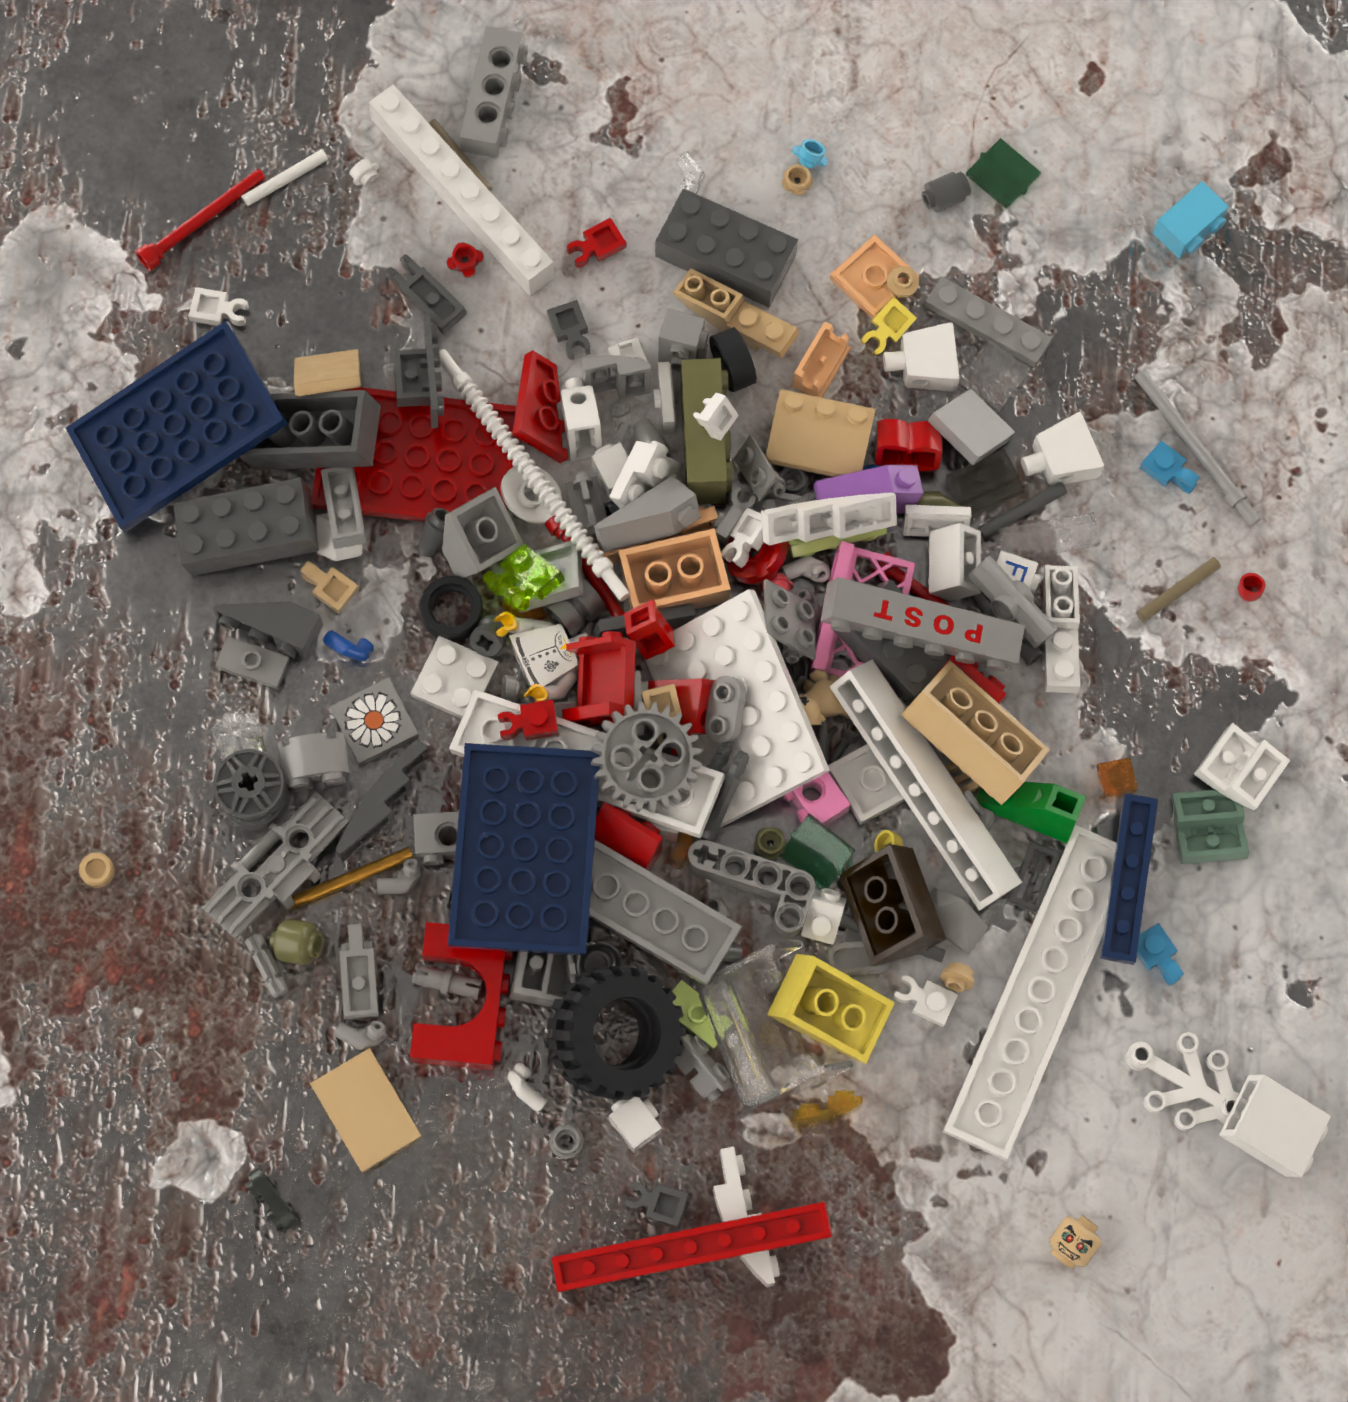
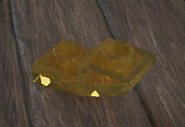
M838 1090L834 1091V1096L827 1097L826 1110H820L819 1104L799 1105V1110L793 1109L792 1128L819 1126L842 1119L861 1108L863 1096H854V1091Z

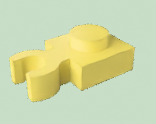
M892 297L871 321L877 329L867 332L861 338L860 343L865 344L869 338L876 339L878 347L872 353L876 356L885 349L887 338L893 343L897 342L917 317L895 297Z

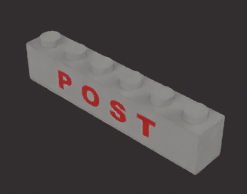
M840 577L827 583L820 621L831 624V629L835 631L851 632V630L863 632L862 637L870 640H882L883 637L894 640L893 644L898 647L913 648L914 645L925 648L924 652L929 655L944 656V653L955 656V660L958 662L974 664L977 661L985 663L986 668L989 670L1000 672L1019 663L1025 625Z

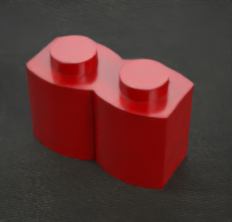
M898 419L877 421L875 465H917L918 471L940 469L942 435L928 421L912 423Z

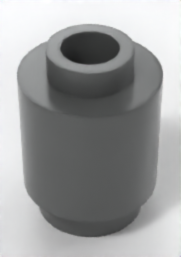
M950 172L925 183L922 199L928 209H933L938 213L965 201L966 197L971 195V187L963 172Z

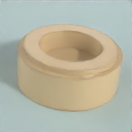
M95 852L88 854L79 865L80 877L90 887H104L114 877V865L110 858L103 853Z

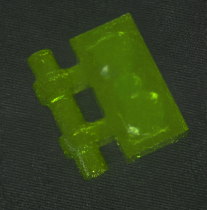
M525 544L500 563L504 573L495 574L492 571H488L483 576V581L492 593L497 596H503L506 604L511 608H518L521 611H526L529 608V599L533 595L542 601L565 581L560 570Z

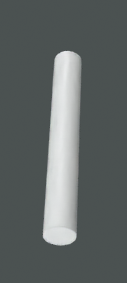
M321 149L245 193L241 198L245 205L249 207L326 162L328 157L324 150Z

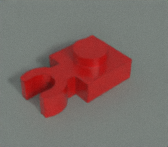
M610 217L583 232L585 241L576 240L570 242L567 245V253L570 255L575 251H579L583 254L575 259V266L581 268L594 255L598 262H601L626 248V241Z
M553 699L520 705L521 714L519 715L511 712H502L497 715L500 723H512L510 729L500 731V736L503 740L514 739L521 732H524L526 741L559 735Z

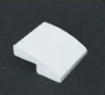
M1232 723L1225 729L1194 775L1229 799L1255 810L1290 760L1266 740L1257 743Z

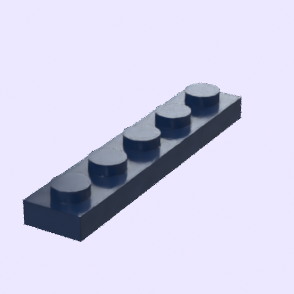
M1127 793L1123 795L1100 959L1131 965L1136 963L1158 799Z

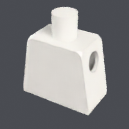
M953 322L903 334L900 351L883 353L884 371L903 370L904 385L907 388L956 391L960 378Z
M571 378L565 382V389L560 391L570 459L571 461L592 458L595 452L602 447V439L593 386H585L581 378Z
M1081 412L1039 433L1032 445L1034 454L1021 458V466L1025 475L1030 476L1043 472L1049 486H1055L1060 482L1068 484L1096 479L1100 477L1104 468L1103 461Z

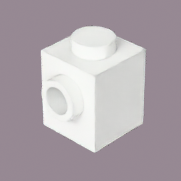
M633 1097L631 1100H619L611 1107L613 1113L609 1115V1120L633 1153L661 1134L662 1128L655 1119L659 1114L648 1099H645L643 1102L639 1097Z

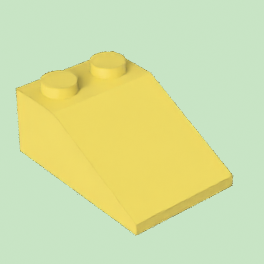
M796 954L767 1015L803 1035L866 1064L895 1002L815 956Z

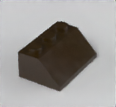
M889 844L839 874L871 966H878L919 955L946 940L913 848Z

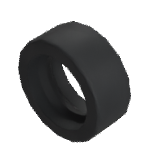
M732 327L710 336L709 344L713 359L721 358V370L728 371L729 391L736 392L755 384L757 380L755 366L749 349L739 331Z
M444 576L431 582L424 590L420 600L422 621L427 631L436 638L440 636L452 642L462 641L470 637L478 622L483 618L482 598L476 586L467 579L458 576ZM456 591L462 593L471 604L469 618L458 626L447 627L441 625L436 621L432 612L435 599L446 592Z

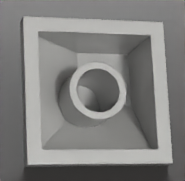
M496 487L445 514L442 551L455 576L464 578L479 573L525 546Z

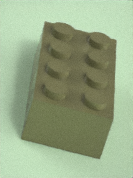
M721 358L681 361L685 486L696 494L698 505L725 504L726 493L732 492L731 431L728 430L721 441L710 437L706 429L693 416L695 412L701 414L706 407L703 403L704 399H711L715 393L727 397L728 371L721 370Z

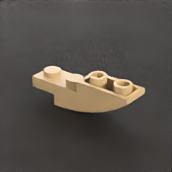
M691 268L673 291V295L697 315L705 318L707 322L717 329L725 331L735 327L743 337L747 347L756 352L761 348L782 359L799 335L797 327L745 302L743 294Z

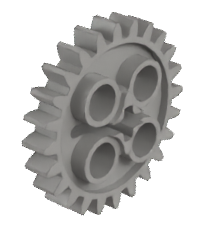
M640 701L634 712L630 705L627 704L624 707L625 716H622L615 710L612 713L614 724L607 720H604L602 723V727L607 733L597 732L595 738L602 744L593 745L591 748L592 752L600 755V757L591 761L592 766L601 767V770L595 774L594 778H605L606 782L601 790L606 791L612 788L614 793L611 796V801L616 800L620 796L623 797V808H626L632 801L635 802L636 812H640L643 805L647 804L649 811L654 813L659 802L662 808L666 810L669 807V798L676 803L682 800L679 790L686 794L691 791V787L686 781L696 782L698 776L691 770L700 769L702 766L701 762L693 759V757L700 755L702 749L692 747V744L699 737L698 735L688 736L687 732L692 724L688 723L681 726L679 724L682 717L681 713L673 718L669 716L670 706H667L661 713L658 712L657 702H653L650 709L646 710L643 702ZM639 726L649 728L652 733V739L648 741L640 740L636 736L635 728ZM660 734H665L666 739L657 748L651 759L645 763L633 780H627V775L639 762L642 754L649 750ZM666 747L675 749L679 756L678 761H666L663 758L662 749ZM617 752L627 753L630 756L631 765L627 767L617 765L614 760V754ZM645 773L653 774L657 778L658 786L653 789L645 787L641 782V775Z

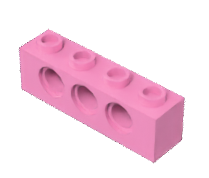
M829 773L782 796L787 802L793 801L799 810L796 812L798 819L806 829L811 827L815 834L849 813L851 803ZM807 788H814L820 793V798L811 801L806 799L802 792Z

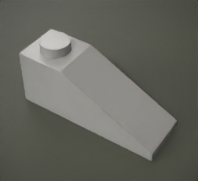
M673 475L594 525L599 549L606 552L677 534L701 518L697 496Z

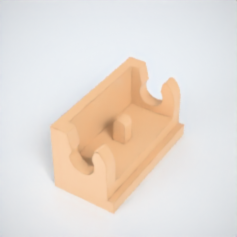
M824 321L794 372L792 387L807 395L822 398L851 350V347L848 346V335L843 333L841 337H838L833 333V325Z

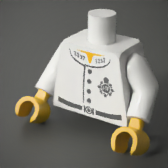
M502 612L498 615L494 622H501L504 627L496 631L497 635L503 637L509 632L512 633L509 636L510 646L529 687L524 697L532 696L534 703L552 699L557 701L565 698L577 681L579 662L576 658L578 654L567 652L566 644L579 642V637L588 636L586 632L568 639L562 624L554 625L549 621L517 618L509 612Z

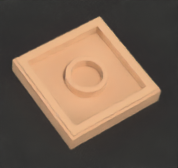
M874 234L830 274V280L873 320L892 297H895L897 300L900 298L892 294L887 287V278L890 271L899 266H910ZM898 278V281L902 284L909 282L907 278Z

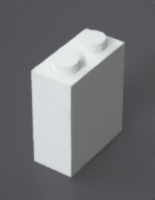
M1264 1074L1248 1075L1219 1136L1286 1177H1302L1313 1163L1312 1155L1318 1143L1327 1134V1124L1331 1116Z

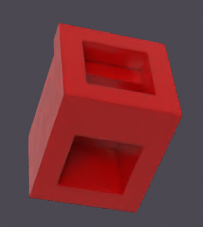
M653 599L624 613L626 634L630 640L636 641V648L645 660L663 654L675 647L673 629L657 609L656 602Z

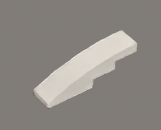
M879 493L828 498L762 510L763 542L768 545L794 539L808 542L833 535L842 539L896 526V494Z

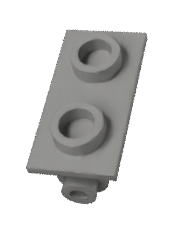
M749 435L735 456V462L758 501H762L766 494L783 495L786 491L785 480L780 478L777 471L773 470V464L768 462L765 457L766 449L758 445L753 435Z
M581 472L574 476V481L567 482L565 485L572 514L577 516L576 523L581 522L583 525L582 530L586 529L588 531L587 537H593L594 541L597 540L594 525L605 519L607 515L597 476L588 477L586 472Z
M692 1033L680 1036L683 1045L681 1042L679 1045L684 1046L682 1056H676L674 1062L684 1075H688L694 1068L699 1072L690 1082L704 1100L708 1099L713 1103L722 1095L719 1089L723 1092L734 1087L729 1081L730 1074L722 1064L713 1061L707 1053L709 1052L707 1044L699 1036H694Z

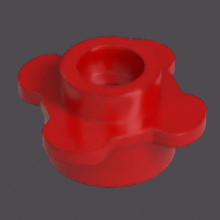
M460 242L456 244L452 257L447 259V267L450 270L456 269L462 272L466 278L473 277L476 266L484 260V254L481 250H476L472 245ZM468 258V261L463 262L462 259Z

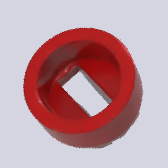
M1256 573L1244 574L1238 583V594L1247 602H1255L1263 595L1266 584L1264 579Z

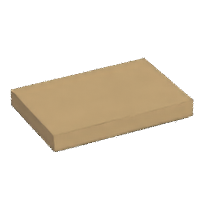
M358 349L294 358V390L297 396L360 388L361 386Z
M370 1048L310 1083L362 1174L422 1138Z

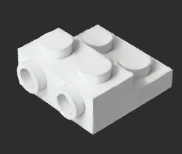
M636 441L609 496L619 509L672 475L683 484L685 477L680 472L682 465L678 461L666 456L668 448L665 445L656 441H651L650 443Z

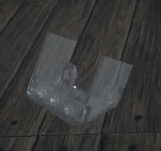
M802 940L772 943L715 973L707 987L703 984L699 987L701 1004L738 1096L748 1106L764 1105L812 1088L854 1067L851 1060L821 1066L819 1061L810 1054H800L792 1058L777 1020L767 1015L771 1007L767 996L777 991L783 980L778 960L803 947Z

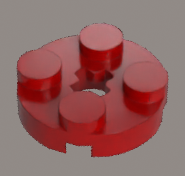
M731 537L727 544L733 542L734 539ZM789 541L773 545L763 542L760 552L754 557L751 556V553L757 550L751 548L749 559L742 568L733 561L730 563L725 559L724 561L727 563L728 571L739 582L745 584L761 582L764 584L765 579L769 581L775 579L777 571L785 561L790 544Z

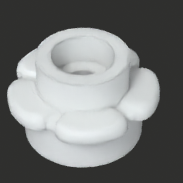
M369 158L359 161L349 173L354 179L353 183L357 186L362 184L364 187L371 185L379 176L377 173L379 165L378 163H373Z

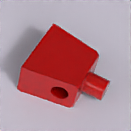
M696 678L648 681V690L675 684L682 713L679 724L681 726L688 723L692 724L687 732L688 736L706 735L705 719L711 686L716 680ZM671 748V755H678L677 751Z

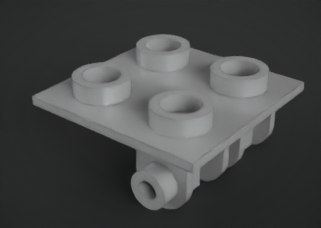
M765 579L764 617L766 633L783 644L782 655L788 663L798 662L799 658L803 655L815 660V605Z

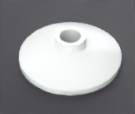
M512 467L504 475L501 482V494L505 504L512 513L522 520L531 523H545L552 517L549 514L550 509L544 508L545 502L539 501L540 495L533 493L534 488L528 486L529 481L523 480L524 474L518 473V467ZM540 468L539 473L545 474L544 480L551 482L550 487L556 488L555 494H560V501H562V494L558 484L550 474Z

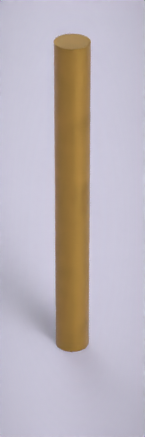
M408 846L292 895L295 905L289 911L403 864L408 859H414L410 847Z

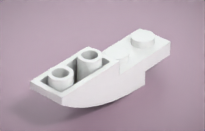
M1045 565L1042 612L1057 627L1042 642L1045 692L1079 693L1078 628L1080 614L1078 566Z
M734 1147L720 1149L719 1155L725 1184L713 1186L712 1191L721 1222L761 1215V1213L747 1216L746 1210H752V1202L749 1189L742 1190L740 1176L746 1175L742 1154L736 1155ZM768 1250L739 1256L752 1274L765 1287L774 1286V1277L780 1276L776 1255L769 1256Z

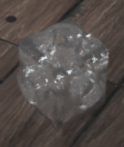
M241 711L228 712L222 716L223 720L211 727L221 763L226 757L236 751L246 749L267 751L257 714H242Z

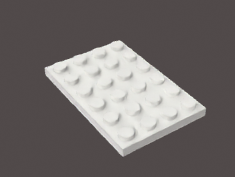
M751 589L742 592L674 630L675 647L663 654L645 660L653 680L696 678L717 680L720 677L729 676L742 681L746 688L740 733L736 740L729 743L732 746V752L727 764L721 770L728 772L734 757L739 751L749 754V761L744 773L738 778L740 782L720 828L830 772L777 642L766 633L764 611L755 590ZM724 688L722 691V696L725 699L728 695L727 688ZM721 721L717 723L718 732H720L723 727ZM698 735L699 738L692 744V747L700 748L702 752L700 755L693 757V759L701 762L702 766L706 767L710 765L721 743L711 741L707 735Z

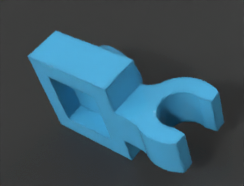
M1163 441L1159 442L1140 466V469L1164 487L1172 481L1187 494H1190L1197 486L1196 482L1200 478L1192 470L1183 468L1187 459Z
M1157 923L1139 935L1137 956L1147 971L1157 966L1169 986L1179 981L1184 973L1179 965L1171 959L1178 950L1161 925Z

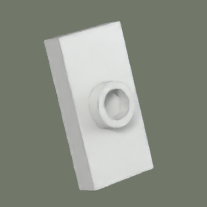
M658 362L659 389H653L655 409L661 408L663 434H674V431H676V413L671 364L669 362Z
M906 505L903 535L929 537V531L957 523L970 527L971 507Z

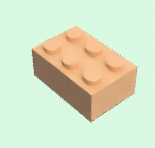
M715 528L618 550V561L623 583L630 592L628 597L630 610L652 599L656 602L657 609L689 603L694 604L695 609H700L730 600L731 588Z

